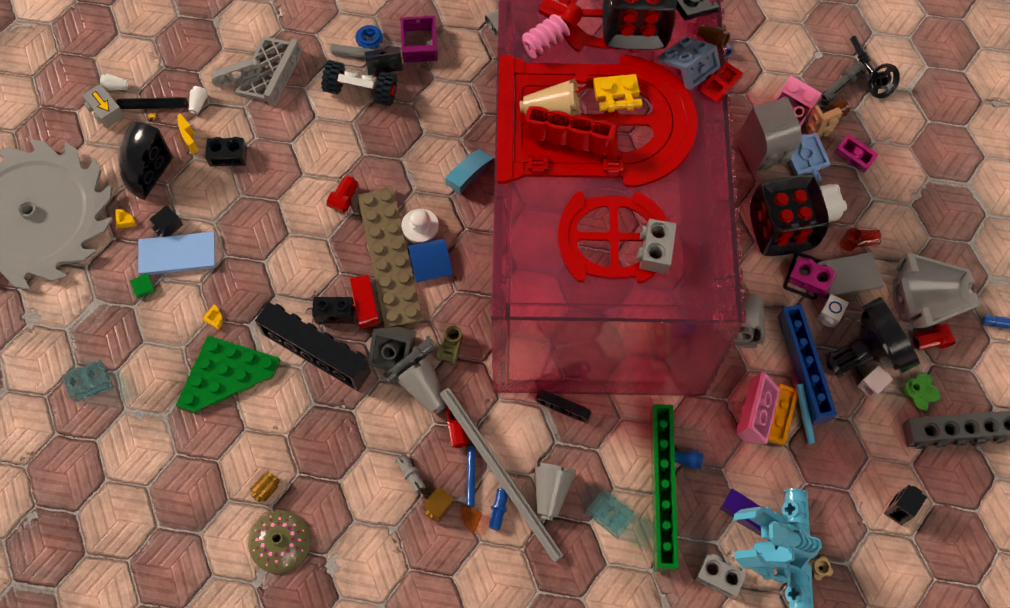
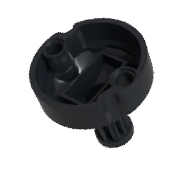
M881 297L862 306L864 311L861 312L859 336L850 340L848 345L833 353L828 352L824 354L829 371L838 378L844 376L843 373L860 364L863 366L873 360L893 370L899 369L902 373L920 364L919 358L907 336Z

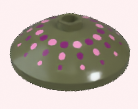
M274 511L266 514L256 522L250 532L248 547L251 558L261 569L270 573H286L297 568L306 559L311 547V534L307 524L300 516L289 511ZM276 536L281 537L279 542H274Z

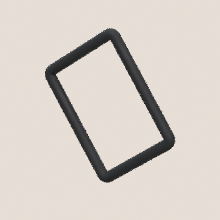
M796 252L794 254L789 271L787 273L783 288L787 291L793 292L795 294L801 295L811 300H815L818 294L814 293V295L812 296L804 292L798 291L796 289L790 288L787 285L798 255L805 258H810L815 262H821L823 260L807 255L802 252Z

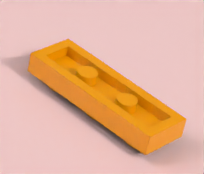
M779 384L780 394L768 441L784 446L798 395L795 388Z

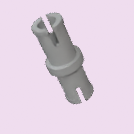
M406 453L399 455L401 459L396 457L395 462L403 472L404 479L408 480L414 489L415 494L422 492L420 488L425 490L426 484L420 478L418 469L413 467Z

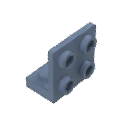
M690 37L680 39L678 43L666 49L664 53L657 57L658 62L681 69L685 88L690 90L721 68L717 46Z

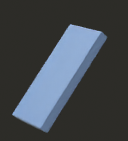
M214 232L138 239V273L140 276L147 273L154 275L216 268Z

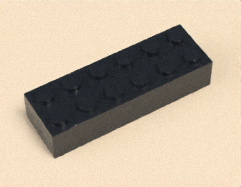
M267 303L255 319L262 335L352 389L359 391L371 373L367 357L359 351L353 352L344 342H336L327 332H319L315 325L309 322L307 324L302 322L298 315L294 313L290 315L285 312L286 310L281 305Z

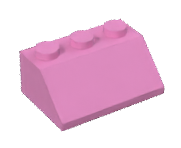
M761 372L751 379L750 385L746 390L747 397L745 405L742 407L740 423L737 426V435L746 443H768L780 389L765 372Z

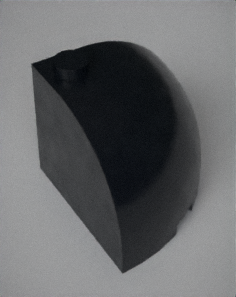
M132 122L127 128L120 145L118 156L119 173L127 190L134 196L145 200L173 159V155L158 128L142 122Z

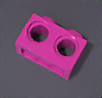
M799 257L790 275V283L826 298L835 279L836 271L830 266L816 264L810 258L804 259ZM801 270H808L809 273L806 274V275H803V274L800 273V271H801ZM825 277L827 281L820 282L818 278Z

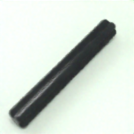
M186 97L117 99L116 104L120 109L187 108L188 100Z

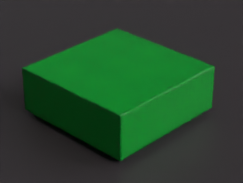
M148 273L130 280L137 299L155 292Z

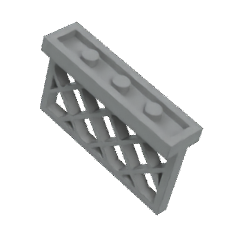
M263 37L252 58L258 60L265 56L267 60L261 62L260 66L263 68L269 65L270 69L262 73L260 72L252 78L241 80L235 90L236 95L267 101L269 105L276 106L303 52L299 41L291 39L289 42ZM266 43L273 44V47L264 51ZM287 47L286 51L279 53L278 49ZM274 51L277 52L278 55L268 59V54ZM280 59L279 64L272 67L271 63ZM273 73L272 78L265 81L264 77ZM259 79L263 80V83L254 87L253 82ZM251 84V89L243 91L245 86ZM266 87L263 95L257 94V91Z

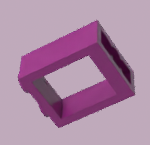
M426 15L422 17L400 18L403 63L438 61L435 16ZM432 30V45L407 46L406 32Z

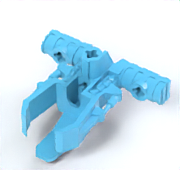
M797 488L784 490L785 497L782 515L778 512H772L770 507L765 508L763 506L741 509L736 512L733 520L750 519L761 526V538L770 540L757 542L753 549L734 551L735 559L744 569H752L755 573L761 575L764 580L774 579L780 583H788L785 597L790 602L789 608H813L812 566L808 562L811 558L817 556L822 548V542L820 539L810 536L808 491Z

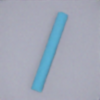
M798 384L795 386L807 444L816 443L804 384Z

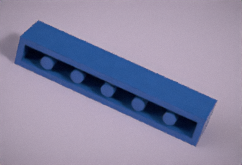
M802 304L784 307L778 315V319L798 383L804 384L811 423L814 425L829 422L837 415Z

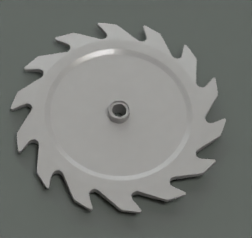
M32 139L30 142L34 147V151L31 153L11 147L0 149V156L4 158L0 162V273L15 288L30 290L31 287L26 281L29 275L49 281L67 278L68 275L59 271L58 267L62 264L86 261L97 252L96 249H84V244L105 233L113 220L109 217L97 221L98 216L111 201L112 186L109 185L98 193L97 187L101 169L96 159L93 158L89 167L83 169L78 150L65 142V152L62 155H58L45 141Z

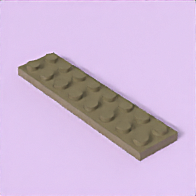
M394 187L358 194L385 328L405 327L423 323Z

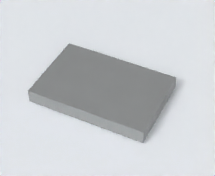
M872 252L817 263L821 266H830L836 271L835 279L827 294V298L831 294L839 297L881 289L884 286ZM821 277L822 282L827 281V278Z

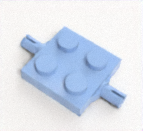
M817 132L809 135L802 134L801 143L789 163L795 176L811 174L819 183L822 179L818 171L829 167L831 163Z

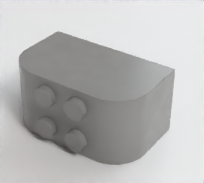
M788 97L753 107L736 138V142L748 167L753 172L761 169L766 170L774 165H782L789 162L801 143V127Z

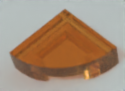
M463 505V522L468 530L475 533L483 514Z

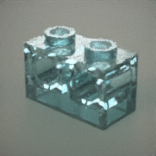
M101 360L92 361L87 366L80 369H72L67 374L62 375L68 395L75 402L114 387L108 369ZM100 373L99 377L94 379V376ZM81 380V383L75 386L76 382Z

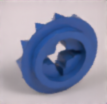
M366 25L357 31L355 39L359 47L366 49L379 48V44L383 43V33L376 26ZM366 36H367V37H370V38L372 37V38H373V41L370 40V39L367 40V39H366Z

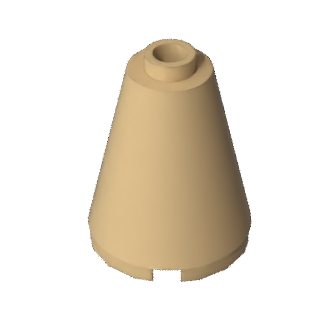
M568 80L524 96L523 101H520L521 114L526 116L528 107L539 106L549 111H562L571 116H581L580 97L574 92L578 90L576 80Z

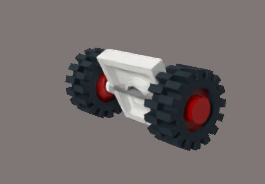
M332 60L326 62L321 82L323 92L339 94L344 82L375 89V103L387 106L392 105L397 91L398 79L396 74L382 71L377 81V77L362 75L360 77V73L345 71L344 63Z

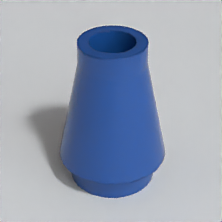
M699 450L675 451V463L693 470L702 468L703 453H699Z

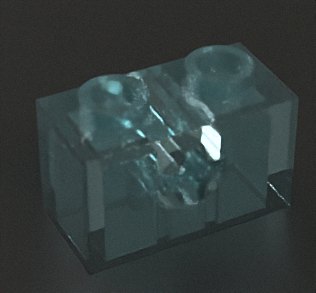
M602 490L587 508L586 514L615 538L619 539L635 516L628 506L620 505L613 494L610 492L605 493ZM614 510V515H611V517L607 515L608 512Z

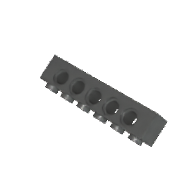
M1010 411L908 418L903 423L907 447L915 446V449H923L928 447V445H935L936 448H940L948 444L963 446L968 442H974L975 445L985 444L987 441H994V443L1006 442L1010 439V431L1005 428L1004 424L1010 428ZM985 426L990 429V432L985 429ZM965 427L970 430L971 434L965 430ZM945 428L951 432V435L946 433ZM925 430H928L931 433L932 437L928 436Z

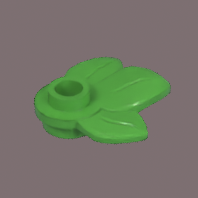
M918 374L914 379L907 380L903 386L904 394L912 398L915 407L922 411L928 410V402H936L941 398L938 389L931 385L933 378L928 374Z

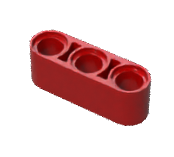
M369 274L350 278L360 329L379 325Z

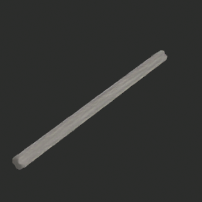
M450 388L444 389L440 396L552 561H558L563 557V553Z

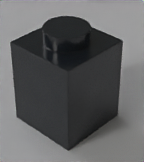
M167 205L149 219L153 225L151 229L158 236H171L183 226L179 216Z

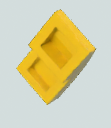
M180 113L177 115L179 130L188 149L192 154H195L199 151L191 138L195 134L190 124Z

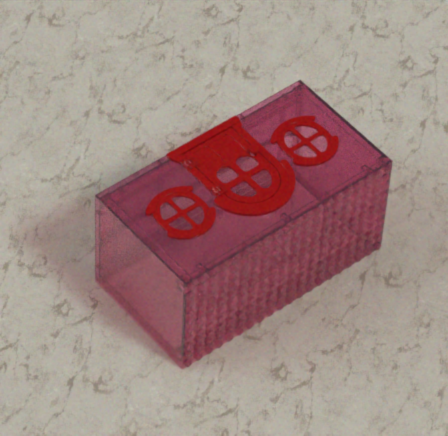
M499 0L491 316L493 393H538L539 390H545L552 394L705 396L711 388V383H714L718 370H721V364L725 362V356H728L729 349L733 346V341L737 339V333L741 332V326L746 321V312L742 310L741 305L744 302V289H740V282L743 279V270L739 268L741 248L737 246V241L740 239V229L736 228L739 211L738 208H735L734 203L737 200V189L733 188V182L736 179V170L732 169L735 153L734 150H731L730 145L733 143V132L729 130V126L732 123V114L728 113L731 97L726 94L716 104L699 92L711 75L692 90L685 88L681 69L660 63L657 57L684 37L708 43L703 38L697 36V31L701 24L726 28L725 25H722L725 13L724 8H721L723 0H709L712 4L716 2L720 6L717 13L686 21L683 20L677 9H675L676 18L670 42L666 48L657 50H629L606 46L603 38L604 0H556L567 6L569 4H576L582 9L584 15L568 37L563 34V41H559L556 38L557 44L555 46L549 42L550 49L546 50L542 47V55L535 51L536 59H533L527 53L523 45L522 35L526 32L529 33L531 28H536V25L542 23L545 19H549L539 14L542 0ZM727 45L723 49H717L720 66L725 61L728 62V59L724 57V54L727 52ZM636 74L639 94L650 102L653 109L647 115L620 114L617 110L609 113L605 111L603 114L581 113V116L588 117L593 121L604 120L616 125L610 154L599 155L591 151L576 150L568 145L558 146L546 140L535 141L525 137V114H521L520 101H523V97L568 80L575 79L577 84H586V86L578 87V90L574 91L578 94L584 89H594V78ZM514 79H515V102H514ZM620 126H647L652 129L653 138L637 150L623 152L618 149L617 128ZM513 144H514V162H513ZM603 207L609 209L610 230L608 232H579L577 230L580 220L591 211ZM619 208L632 210L641 215L647 222L650 218L677 224L672 261L667 274L639 269L640 262L628 267H621L619 265V242H643L640 239V233H622L618 230ZM653 233L656 238H661L659 234ZM579 241H608L610 243V266H600L587 259L578 249L577 243ZM650 254L652 258L659 259L657 255Z

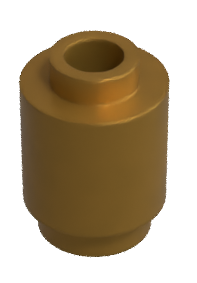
M269 471L265 475L262 474L250 488L252 491L251 497L259 503L261 501L266 502L278 488L280 480Z

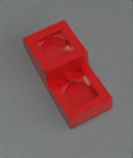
M725 61L716 74L711 75L699 92L717 104L742 78L743 72Z

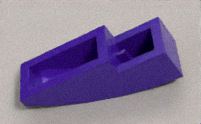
M732 488L720 510L734 517V514L741 509L760 506ZM750 519L736 521L761 536L760 525Z

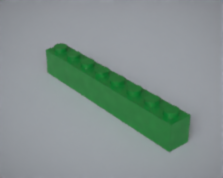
M653 404L650 410L654 572H676L678 569L673 405Z

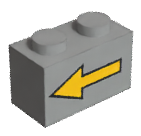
M101 84L82 95L86 101L83 103L89 112L93 111L95 113L93 117L98 124L103 123L108 128L125 117L120 107Z

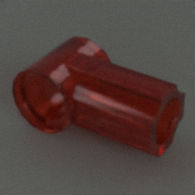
M850 228L842 237L840 245L846 251H853L857 247L879 245L881 243V232L877 228L863 230Z

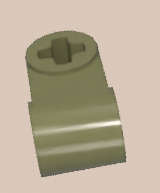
M452 325L446 328L437 352V361L445 360L452 362V365H456L463 342L462 331L458 326ZM451 334L459 335L455 340L449 338Z

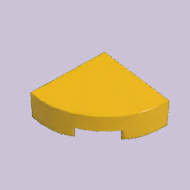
M115 209L116 226L118 229L137 226L131 214L122 209Z
M213 304L202 318L205 323L218 331L220 330L223 317L216 305Z

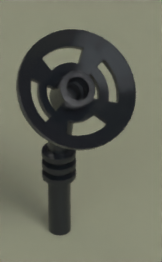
M857 36L851 37L850 40L858 54L859 62L866 67L870 74L868 81L870 94L879 99L890 96L899 84V70L896 66L889 63L881 64L874 68L870 63L871 59L867 55L868 53L864 52ZM882 68H886L885 71L877 72L878 70H880V69H882ZM891 72L893 73V82H892V83H891V79H892ZM887 88L885 92L878 93V89Z

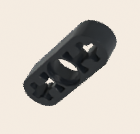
M539 390L535 397L537 403L581 422H588L592 413L586 407L545 390Z

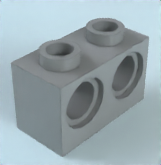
M649 218L647 225L642 226L640 239L643 240V246H639L637 260H640L639 269L667 274L672 261L676 223ZM653 233L659 234L661 238H656ZM650 254L657 255L659 259L652 258Z
M711 554V556L707 555L704 558L695 581L734 600L739 594L747 573L743 572L740 566L724 563L721 557ZM707 566H713L716 569V575H710L707 572ZM727 575H731L735 578V585H730L727 582Z

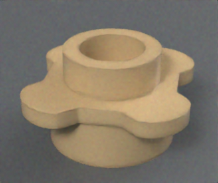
M821 556L816 561L811 560L808 563L812 566L813 577L816 580H821L822 577L833 574V569L825 556Z

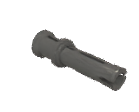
M856 61L849 70H845L842 73V77L822 93L821 100L824 103H828L845 87L854 84L858 77L866 74V67L861 62Z
M429 335L426 336V340L418 346H414L410 354L383 375L392 384L411 366L426 358L434 350L437 351L439 349Z

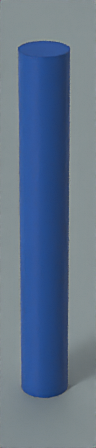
M475 446L467 447L466 507L469 508L475 507Z

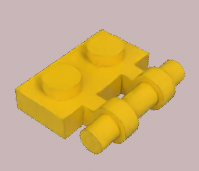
M636 74L594 78L593 86L596 101L605 100V102L598 103V111H607L609 113L618 109L630 111L634 110V108L642 107V99H633L634 97H639L640 93Z

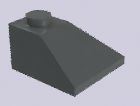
M402 327L374 329L368 358L369 366L387 371L413 351L417 331Z

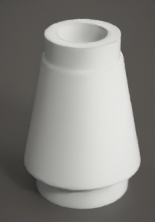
M108 73L101 75L100 84L106 91L128 89V80Z
M194 86L190 90L188 109L190 113L199 114L208 97L206 89Z

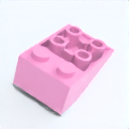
M790 76L775 100L788 97L800 127H802L813 108L821 100L822 93Z

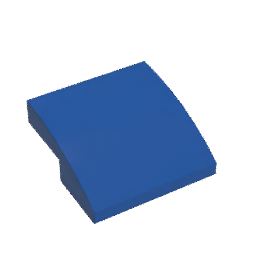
M445 239L408 246L416 282L453 275Z

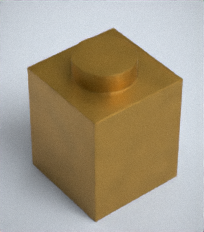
M438 486L422 505L425 510L424 515L431 521L436 519L440 522L453 507L455 500Z

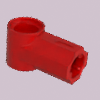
M542 0L539 7V14L547 18L553 14L558 15L566 23L570 32L584 15L582 9L576 4H569L567 6L556 0Z
M344 176L336 191L330 193L326 206L343 214L346 213L359 183L353 177Z
M943 324L932 330L916 333L912 336L914 348L918 351L935 347L943 349L956 343L949 324Z
M448 408L446 417L451 448H463L469 445L467 434L457 420L450 418L453 413Z

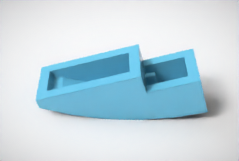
M481 149L474 151L445 177L446 185L461 194L469 184L472 185L494 158Z

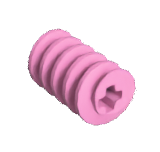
M553 14L549 19H545L542 23L537 24L536 28H531L529 33L526 32L522 35L523 45L530 57L536 59L535 51L542 55V47L549 50V42L555 46L557 44L556 38L559 41H563V34L568 37L570 30L558 15Z

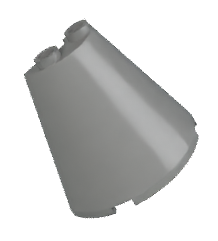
M907 253L898 263L896 268L898 271L897 278L893 279V299L900 317L904 322H909L911 327L927 328L980 306L977 293H973L971 290L973 279L969 269L912 253Z

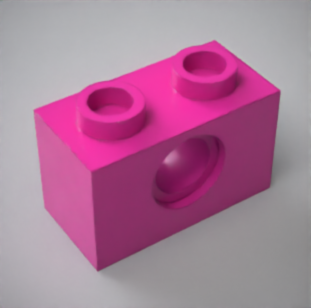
M850 134L846 135L834 152L863 173L866 172L879 155Z

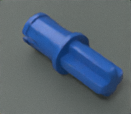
M497 488L494 505L491 506L492 514L489 528L492 530L501 529L504 513L507 512L505 507L508 494L502 488Z

